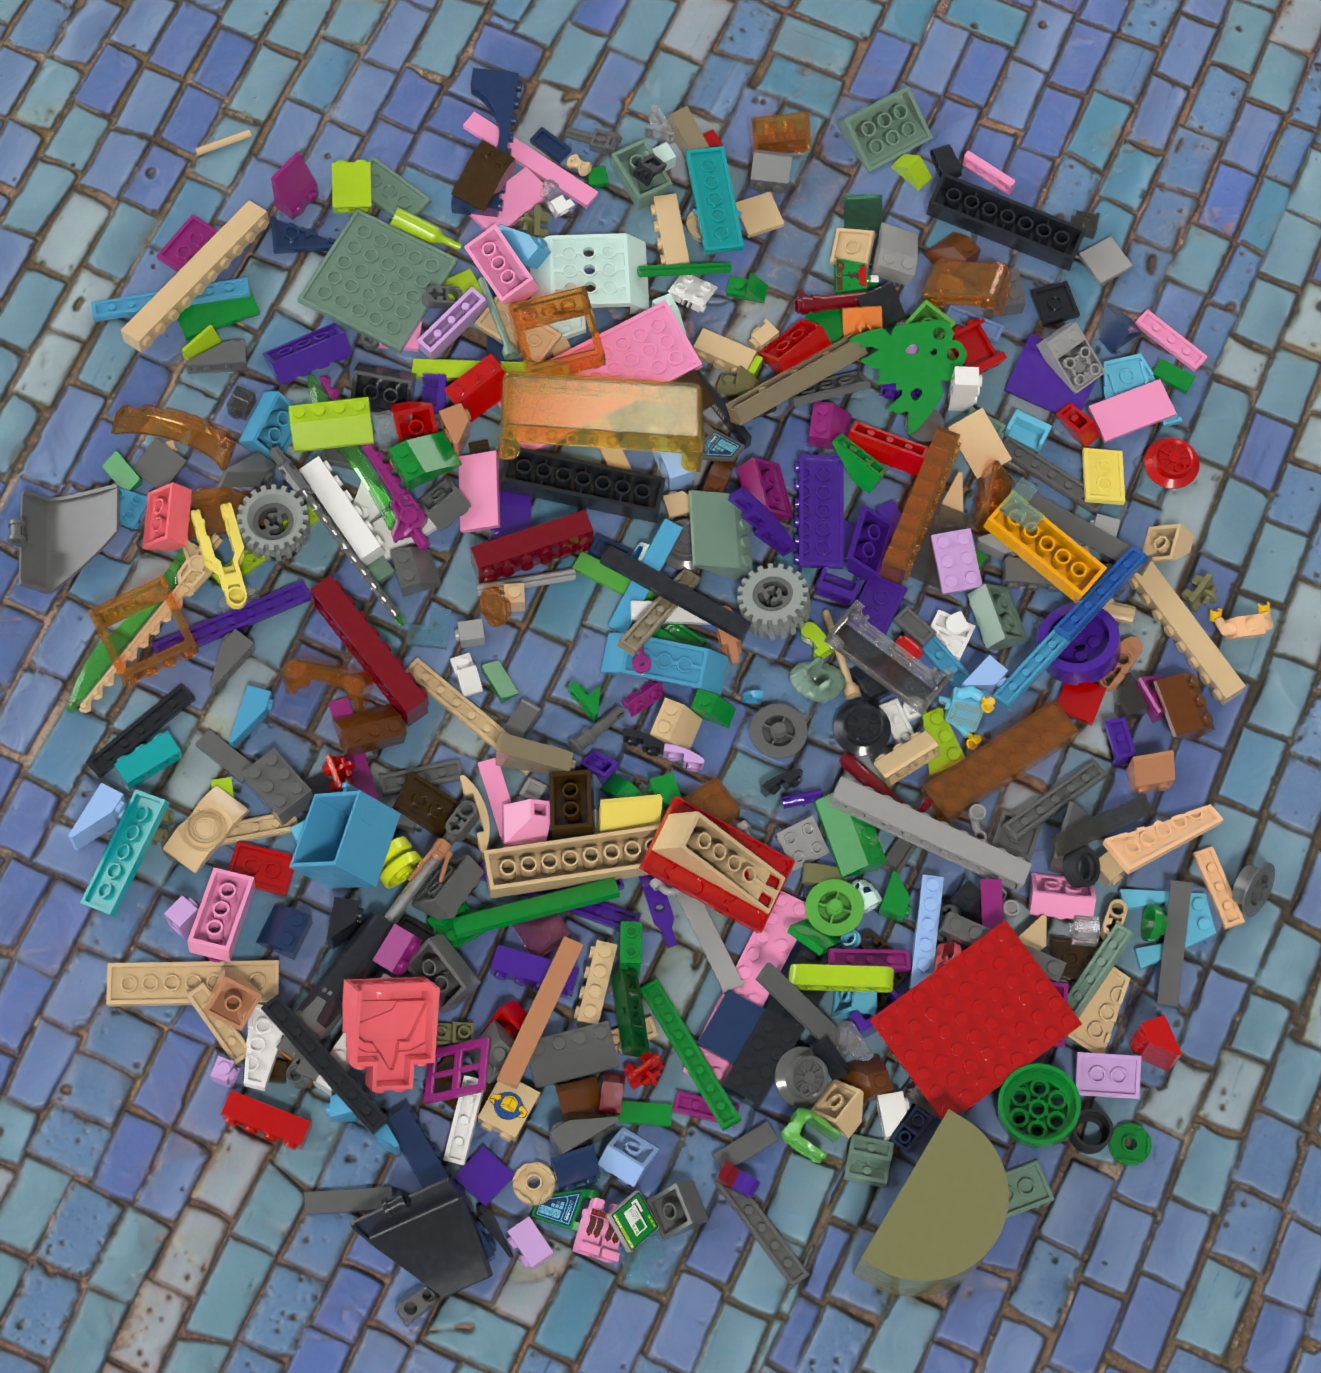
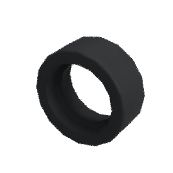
M1073 848L1066 853L1063 860V873L1068 884L1077 888L1090 887L1095 885L1099 879L1100 861L1096 852L1091 848ZM1080 857L1082 858L1085 866L1083 878L1081 877L1078 869Z

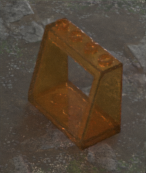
M586 286L508 305L511 329L529 384L541 383L545 380L561 378L564 375L577 374L584 370L597 369L606 365L605 352ZM586 316L594 349L533 364L525 330Z
M163 576L88 610L94 628L124 687L133 686L140 679L152 677L159 670L171 668L177 662L183 659H190L199 652L197 644ZM166 600L185 641L125 669L105 628Z

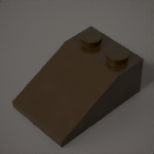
M482 140L469 158L451 194L485 213L516 170L515 158Z

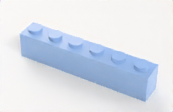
M923 874L920 881L908 991L930 976L934 970L944 877Z

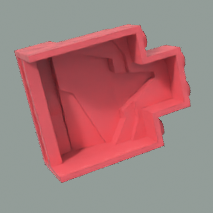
M427 977L344 980L342 1006L343 1032L346 1034V1061L354 1069H366L365 1085L373 1093H384L385 1090L405 1092V1089H413L414 1065L427 1066V1063H435L440 988Z

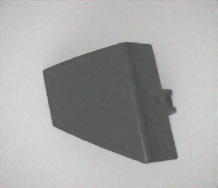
M113 484L53 498L26 490L21 492L20 519L8 521L10 535L7 538L8 543L19 547L20 586L40 593L51 594L74 577L107 546L119 532V485Z

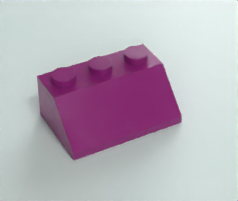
M753 457L737 467L741 487L757 498L777 520L782 521L794 517L779 463Z

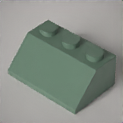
M645 138L611 154V167L637 210L653 204V196L663 195L673 185L665 170L654 176L649 186H645L633 176L638 162L650 154H654Z
M984 584L967 594L970 601L969 605L976 618V625L980 629L983 644L987 649L1001 650L1028 642L1009 588Z

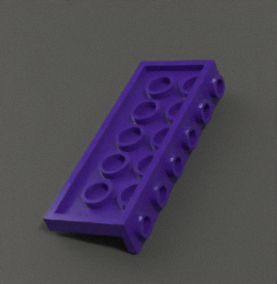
M800 454L799 461H795L794 469L795 473H798V480H795L794 491L798 492V498H795L794 510H798V516L794 518V528H798V535L794 536V542L798 547V553L794 554V565H798L799 572H802L803 568L823 569L824 566L828 567V569H843L844 464L840 456Z

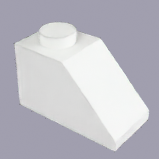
M903 1091L877 1095L875 1100L884 1141H889L904 1119L907 1110H909L908 1098L904 1097Z

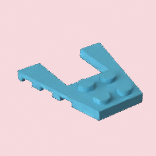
M1141 353L1105 361L1102 364L1106 371L1103 374L1104 400L1156 381L1152 370ZM1176 414L1174 417L1163 420L1160 423L1162 428L1180 424L1182 418Z
M1119 890L1120 900L1127 904L1128 910L1144 908L1151 903L1156 905L1164 904L1167 914L1168 891ZM1191 893L1185 949L1216 934L1206 894ZM1163 943L1134 950L1139 971L1161 961Z

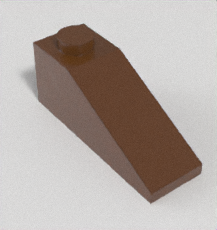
M738 457L733 462L714 461L702 491L725 493Z

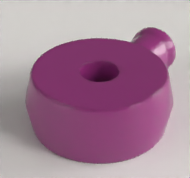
M641 648L638 656L632 661V667L635 672L644 674L651 669L652 663L650 658L644 655V648Z

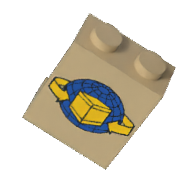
M497 1082L478 1116L480 1127L488 1132L493 1130L499 1133V1137L507 1142L511 1140L516 1142L518 1134L534 1104L537 1105L540 1099V1092L521 1082L517 1089Z

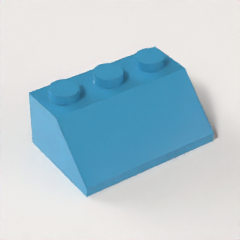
M279 391L264 392L238 442L254 454L260 452L271 461H274L268 453L271 451V448L279 446L285 454L292 441L289 406H294L295 404Z

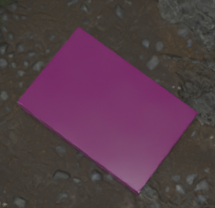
M192 214L156 257L178 273L218 230Z

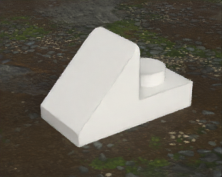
M470 653L451 658L450 663L462 695L468 697L483 692L477 667L473 664Z

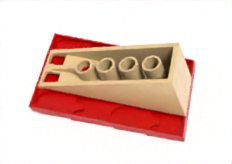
M677 796L673 797L639 869L663 883L669 884L687 896L700 901L723 916L731 918L749 930L762 933L795 861Z

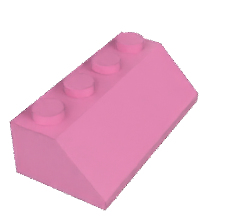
M496 224L464 246L502 304L526 300L541 289Z

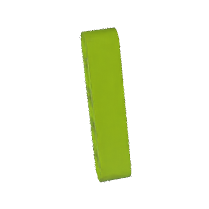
M792 964L789 969V981L798 990L880 993L893 991L894 969L891 967Z

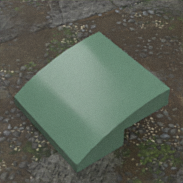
M852 1134L843 1179L886 1188L894 1142Z

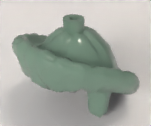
M820 657L812 662L799 663L790 672L793 688L803 697L816 702L827 703L838 697L846 683L845 676L841 673V670L833 665L824 663V660Z

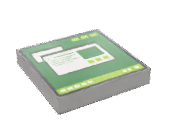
M634 1191L606 1215L626 1252H632L659 1228L640 1191Z

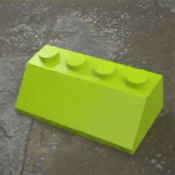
M369 397L289 406L294 453L374 444Z

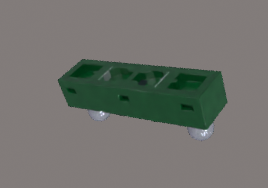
M621 969L611 975L612 984L608 987V993L614 996L621 1040V1043L617 1046V1052L620 1055L640 1057L650 1052L638 972Z

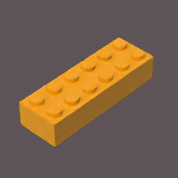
M1014 491L1006 497L983 526L1076 604L1107 569L1106 566Z

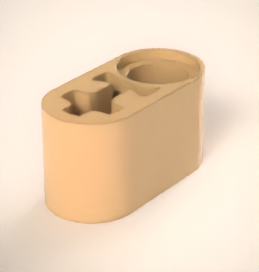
M1115 899L1109 904L1100 929V936L1103 940L1110 933L1109 926L1111 923H1118L1123 926L1128 911L1127 904L1123 900ZM1112 908H1118L1121 911V915L1114 914Z

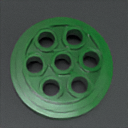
M1029 1064L1015 1070L1003 1083L997 1104L998 1117L1005 1132L1019 1144L1036 1149L1053 1147L1066 1140L1075 1129L1081 1111L1080 1094L1073 1080L1062 1070L1048 1064ZM1036 1086H1041L1045 1090V1092L1043 1094H1037L1034 1092L1033 1088ZM1022 1095L1026 1101L1018 1103L1014 1100V1097ZM1053 1098H1059L1062 1100L1063 1104L1061 1106H1055L1052 1104L1051 1100ZM1034 1107H1040L1042 1108L1044 1113L1041 1115H1036L1033 1113L1032 1109ZM1021 1116L1024 1122L1016 1124L1013 1121V1117ZM1052 1119H1058L1061 1121L1062 1125L1060 1127H1054L1051 1125L1050 1121ZM1039 1128L1043 1134L1034 1136L1031 1133V1129Z

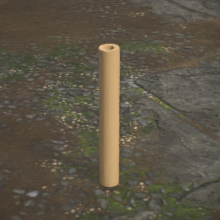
M249 129L195 148L197 156L250 138L252 134Z

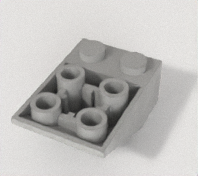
M1077 322L1065 324L1036 345L1048 365L1074 394L1106 373Z

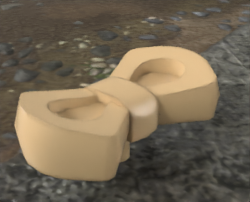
M574 154L567 159V167L569 169L576 168L580 176L590 173L592 169L591 163L580 160L579 155Z

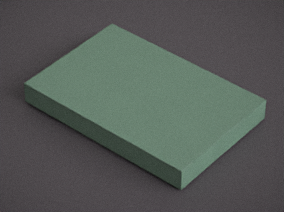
M1038 1160L1006 1172L1009 1188V1206L1006 1219L1055 1200Z

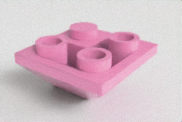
M528 799L503 806V845L519 846L546 842L550 826V801Z

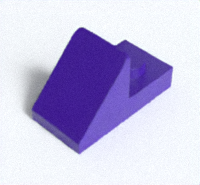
M594 749L580 763L584 770H591V773L596 775L602 785H605L620 766L619 762Z

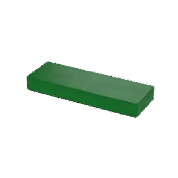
M622 1101L620 1116L607 1114V1117H617L621 1124L671 1128L673 1105Z

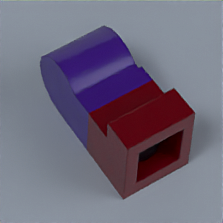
M729 1161L725 1162L716 1181L749 1199L753 1198L760 1185L756 1178L736 1168Z

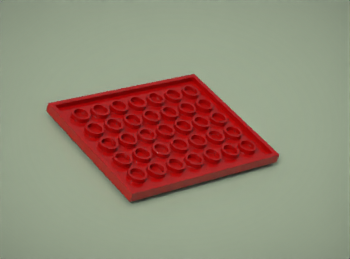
M1006 920L869 1020L941 1120H943L949 1109L958 1115L963 1114L1002 1085L1015 1070L1030 1064L1082 1025L1079 1018Z

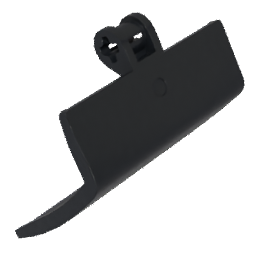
M449 1178L438 1181L410 1195L401 1190L397 1192V1195L389 1199L385 1197L381 1199L382 1208L350 1222L351 1228L369 1244L444 1298L493 1276L484 1245L462 1191Z

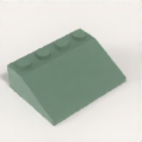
M909 86L901 88L837 122L845 140L867 172L933 138Z
M688 491L693 566L733 580L747 576L750 571H753L750 524L741 518L743 511L728 501L730 493Z

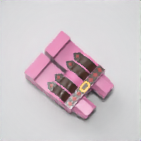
M591 1198L588 1209H583L582 1218L572 1251L607 1263L618 1262L620 1239L606 1216L618 1204H609L607 1213L603 1211L605 1204L603 1199Z

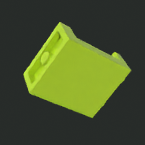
M338 160L336 163H332V207L334 214L354 213L356 208L365 213H372L371 162L366 160H356L355 162Z

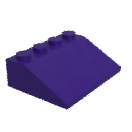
M1030 334L1004 391L1054 414L1070 402L1082 411L1097 379L1074 394L1048 365L1036 345L1044 339Z

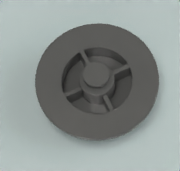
M681 518L671 521L683 527V531L665 563L680 571L684 567L690 571L698 569L693 566L690 519Z
M771 704L763 707L754 715L750 724V737L754 746L762 754L776 759L787 758L799 752L804 746L807 738V725L803 716L793 707L785 704Z
M1266 862L1260 867L1248 864L1241 870L1235 881L1232 899L1234 902L1242 905L1243 914L1247 917L1256 915L1270 895L1275 879V867L1272 863Z
M794 1047L785 1052L778 1061L775 1070V1085L779 1095L785 1102L796 1107H805L816 1102L826 1090L829 1081V1073L825 1063L808 1047Z

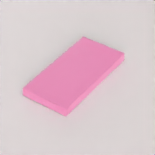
M525 167L506 182V193L501 196V200H504L503 211H499L498 217L475 214L469 216L484 231L494 224L498 228L500 224L511 228L518 222L520 217H524L525 212L529 213L534 210L535 204L540 205L552 195V191Z
M1160 379L1088 407L1104 443L1174 417L1177 414Z
M495 450L459 456L458 458L462 463L459 466V489L471 504L468 512L460 516V531L468 533L500 528L498 452Z

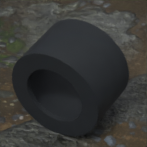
M1095 1108L1085 1109L1080 1112L1077 1125L1069 1139L1072 1145L1082 1153H1098L1111 1140L1113 1123L1105 1112ZM1093 1122L1099 1126L1102 1137L1098 1144H1086L1078 1137L1077 1128L1081 1123Z

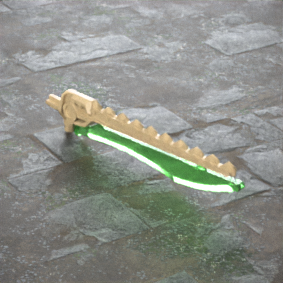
M213 534L210 538L213 551L215 552L223 543V540L217 534ZM188 540L187 546L182 547L184 552L177 553L175 560L141 605L115 631L97 645L82 668L74 685L67 706L68 713H73L79 704L80 712H90L92 701H98L103 698L104 687L113 686L115 675H121L126 672L127 661L136 660L138 649H144L149 646V637L160 634L161 623L171 621L172 611L183 608V598L193 596L194 592H197L212 575L213 571L204 565L199 546L190 543ZM178 574V585L176 586V575Z

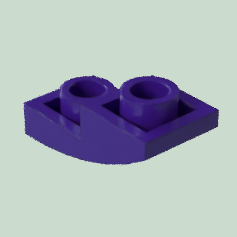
M896 383L882 384L879 396H883L888 400L898 399L902 390H896ZM915 388L911 392V397H919L921 389Z

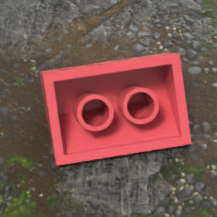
M172 482L148 492L143 549L175 551L187 546L190 506L192 503L191 489Z

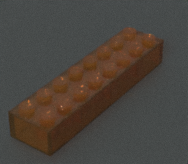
M939 426L937 427L883 559L879 576L902 585L903 580H908L912 565L916 561L919 548L922 546L926 531L931 524L932 516L937 509L940 496H942L947 479L950 477L953 464L958 457L962 444L958 442L960 434Z
M1054 699L923 785L920 795L924 800L927 797L933 800V804L930 806L931 810L940 821L949 824L967 812L972 805L981 803L1074 741L1079 730Z

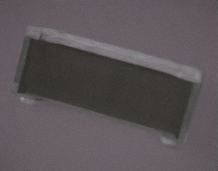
M856 600L829 631L824 642L908 704L913 711L923 716L937 700L938 696L944 692L955 673L948 668L943 672H939V668L936 666L933 670L928 668L867 622L870 616L863 615L862 609L864 605Z

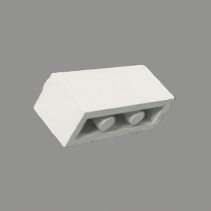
M955 366L948 390L949 411H969L971 406L973 407L974 404H977V396H979L980 387H982V375H979V367Z

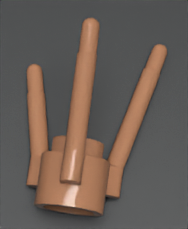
M438 838L431 850L408 877V881H411L427 861L433 857L437 860L445 858L439 877V882H443L449 860L453 855L450 852L452 848L450 843Z

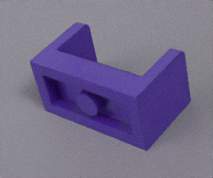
M423 374L422 402L432 403L434 414H439V411L446 407V392L444 389L447 387V377L445 374Z
M824 566L816 585L815 594L853 608L862 580L858 578L857 583H853L827 573L828 567Z
M1125 717L1105 721L1102 732H1107L1114 755L1113 767L1129 764L1137 754Z

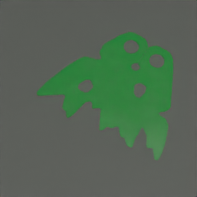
M944 320L896 325L892 335H889L885 329H874L853 336L849 340L850 342H860V347L878 349V351L870 356L861 359V362L868 364L871 368L880 370L878 373L880 378L876 385L896 383V390H902V395L888 408V411H894L896 414L909 412L908 434L910 435L924 423L943 397L944 391L941 386V380L950 381L955 366L962 367L967 356V352L961 342L952 340L954 332ZM938 327L943 328L946 332L945 337L941 340H937L933 336L934 329ZM916 344L919 348L918 353L907 354L905 350L910 345ZM935 348L937 350V354L932 355L930 353L931 349ZM950 348H955L959 352V357L954 361L949 360L946 356ZM915 388L921 389L922 395L918 400L914 401L911 397V392Z

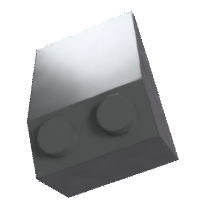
M617 1117L569 1120L565 1123L562 1121L558 1122L551 1128L550 1143L558 1156L592 1144L594 1145L618 1130L619 1119Z

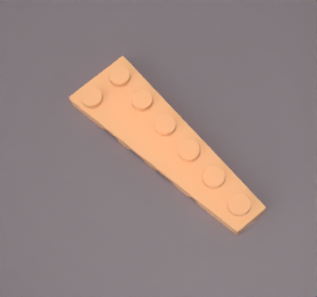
M1210 804L1188 811L1185 814L1173 816L1170 820L1164 822H1155L1152 826L1146 828L1143 826L1130 833L1125 832L1106 838L1102 845L1123 870L1130 874L1222 824L1224 819Z

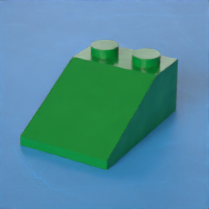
M443 431L409 439L389 448L390 460L408 491L462 465Z

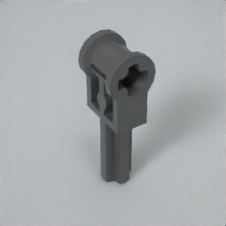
M568 127L565 133L566 138L590 144L591 151L601 153L607 157H611V154L616 152L618 144L622 141V137L619 134L595 129L593 134Z

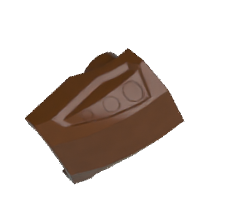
M596 1077L571 1083L555 1084L564 1123L569 1120L606 1118V1114L599 1113L601 1093Z

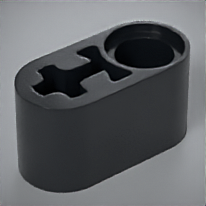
M950 144L930 150L931 160L940 178L943 172L957 178L962 176L961 166Z

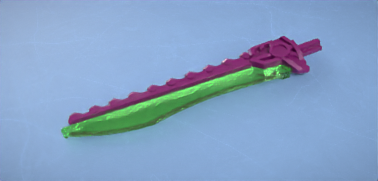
M309 374L308 387L311 403L328 402L329 400L314 376ZM328 376L320 377L321 385L331 401L339 400L340 391L336 388H330L331 378ZM374 444L359 445L393 498L391 504L392 513L389 510L391 503L389 496L357 445L336 448L363 482L384 519L388 530H392L393 542L397 543L399 540L411 537L420 551H425L431 545L422 533L423 527L427 524L428 517L410 491L406 488H400L401 478L391 475L392 465L389 463L383 464V453L379 450L374 451Z

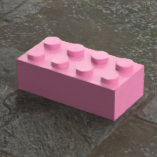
M213 868L187 940L190 953L227 962L231 961L256 889L254 877Z

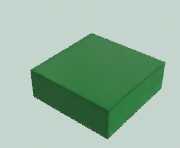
M606 166L594 167L587 174L590 187L609 186Z

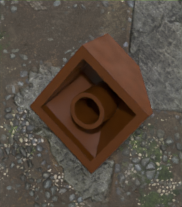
M952 232L925 251L923 255L941 274L946 276L949 274L956 277L978 261L981 249L969 236Z
M879 1055L847 1063L851 1072L848 1076L841 1078L842 1082L864 1092L863 1104L876 1100L877 1095L893 1093L894 1088L888 1070Z

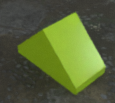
M903 154L891 165L893 170L918 191L932 180L930 172L919 155Z

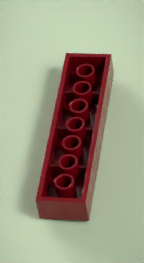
M331 576L327 577L310 589L314 607L409 727L428 714L429 703L427 701V693L422 687H417L415 684L416 680L410 672L406 673L398 656L394 657L389 644L386 641L382 642L378 637L380 634L373 625L370 627L366 622L368 619L363 611H358L355 608L356 604L352 597L344 594V588L338 580L334 581Z

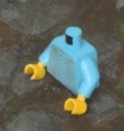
M975 686L955 687L950 698L939 695L936 707L945 709L946 722L955 727L964 738H968L966 744L969 749L974 750L977 748V744L981 742V737L977 734L973 735L972 732H976L983 712L990 713L994 710L995 699L993 697L987 698V691L979 690Z

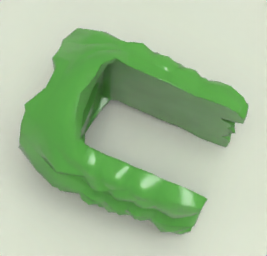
M798 1108L791 1115L788 1126L784 1127L781 1131L780 1137L785 1143L791 1145L793 1149L808 1157L811 1161L821 1163L827 1154L800 1135L803 1125H810L831 1142L837 1140L841 1133L837 1128L829 1124L827 1120L817 1115L814 1110Z

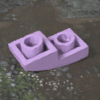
M665 743L663 758L673 762L684 760L683 768H687L691 772L703 770L704 759L686 748Z

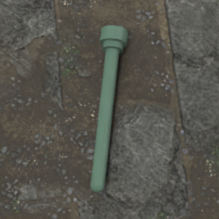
M479 277L478 283L486 298L488 308L504 345L502 347L504 359L513 360L519 356L518 348L510 342L486 279Z

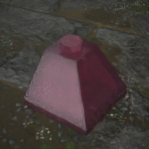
M558 913L512 925L528 952L540 957L560 946L564 936L570 938V931Z

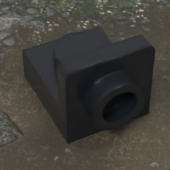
M652 153L638 162L633 176L645 186H649L653 177L663 172L667 164Z

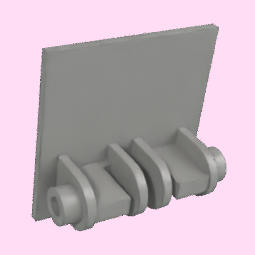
M813 815L776 833L778 845L782 846L787 857L795 861L792 871L803 867L805 863H811L829 853Z

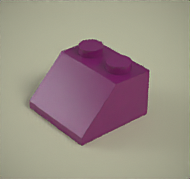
M814 402L807 446L836 450L832 442L841 433L848 438L852 415L834 403Z
M394 924L373 961L401 977L402 973L408 969L413 955L419 951L422 940Z

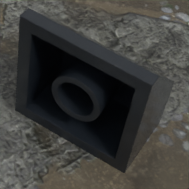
M334 897L327 933L329 949L334 950L350 939L365 919V914H363L364 908H361L359 900Z

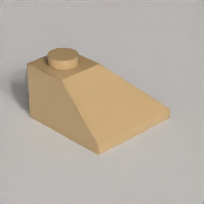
M1183 524L1149 527L1142 552L1152 557L1153 563L1175 561L1190 553L1195 535Z
M833 1080L811 1110H814L817 1115H820L834 1128H837L842 1136L850 1138L862 1122L864 1092L839 1080Z

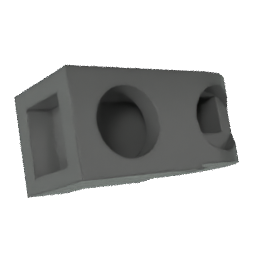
M427 1286L397 1305L395 1312L403 1324L408 1327L417 1318L435 1306L439 1299L431 1288Z

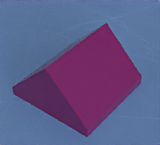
M1161 675L1140 677L1133 688L1152 723L1166 718L1153 684L1155 680L1162 679Z

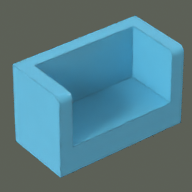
M1016 409L1006 428L1004 437L1008 435L1025 447L1040 453L1052 426Z

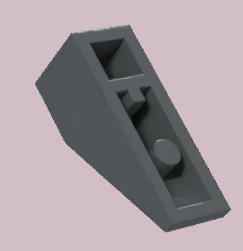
M233 339L223 342L186 361L188 374L248 371L245 340Z
M258 452L225 469L218 486L220 488L260 487L266 483L269 484L275 477L274 472L277 465Z
M234 629L232 633H227L222 640L210 682L211 692L214 695L256 651L254 643L237 629Z

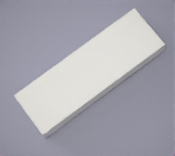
M898 698L879 705L890 720L891 735L895 744L897 745L902 742L905 744L910 741V737L915 733Z

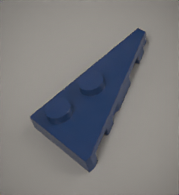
M274 216L270 218L274 254L329 251L336 241L332 238L320 237L316 232L303 227L299 228L290 222L286 224L278 221Z

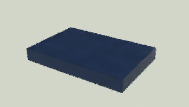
M728 990L697 1045L734 1065L765 1010Z

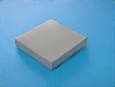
M1111 236L1078 255L1099 286L1127 272L1133 266Z

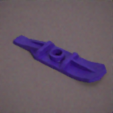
M651 875L639 876L654 925L662 931L667 948L677 946L672 929L674 915L667 895L659 890L654 891L649 885L655 877ZM661 905L663 906L664 910L662 912H658L656 910V906Z

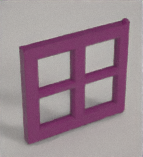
M486 1037L436 1049L435 1063H427L424 1103L426 1105L486 1091L490 1038ZM481 1048L480 1063L462 1066L464 1052ZM455 1054L453 1069L436 1072L437 1059L439 1057ZM479 1069L478 1084L460 1088L462 1073ZM453 1075L451 1090L434 1093L435 1079Z

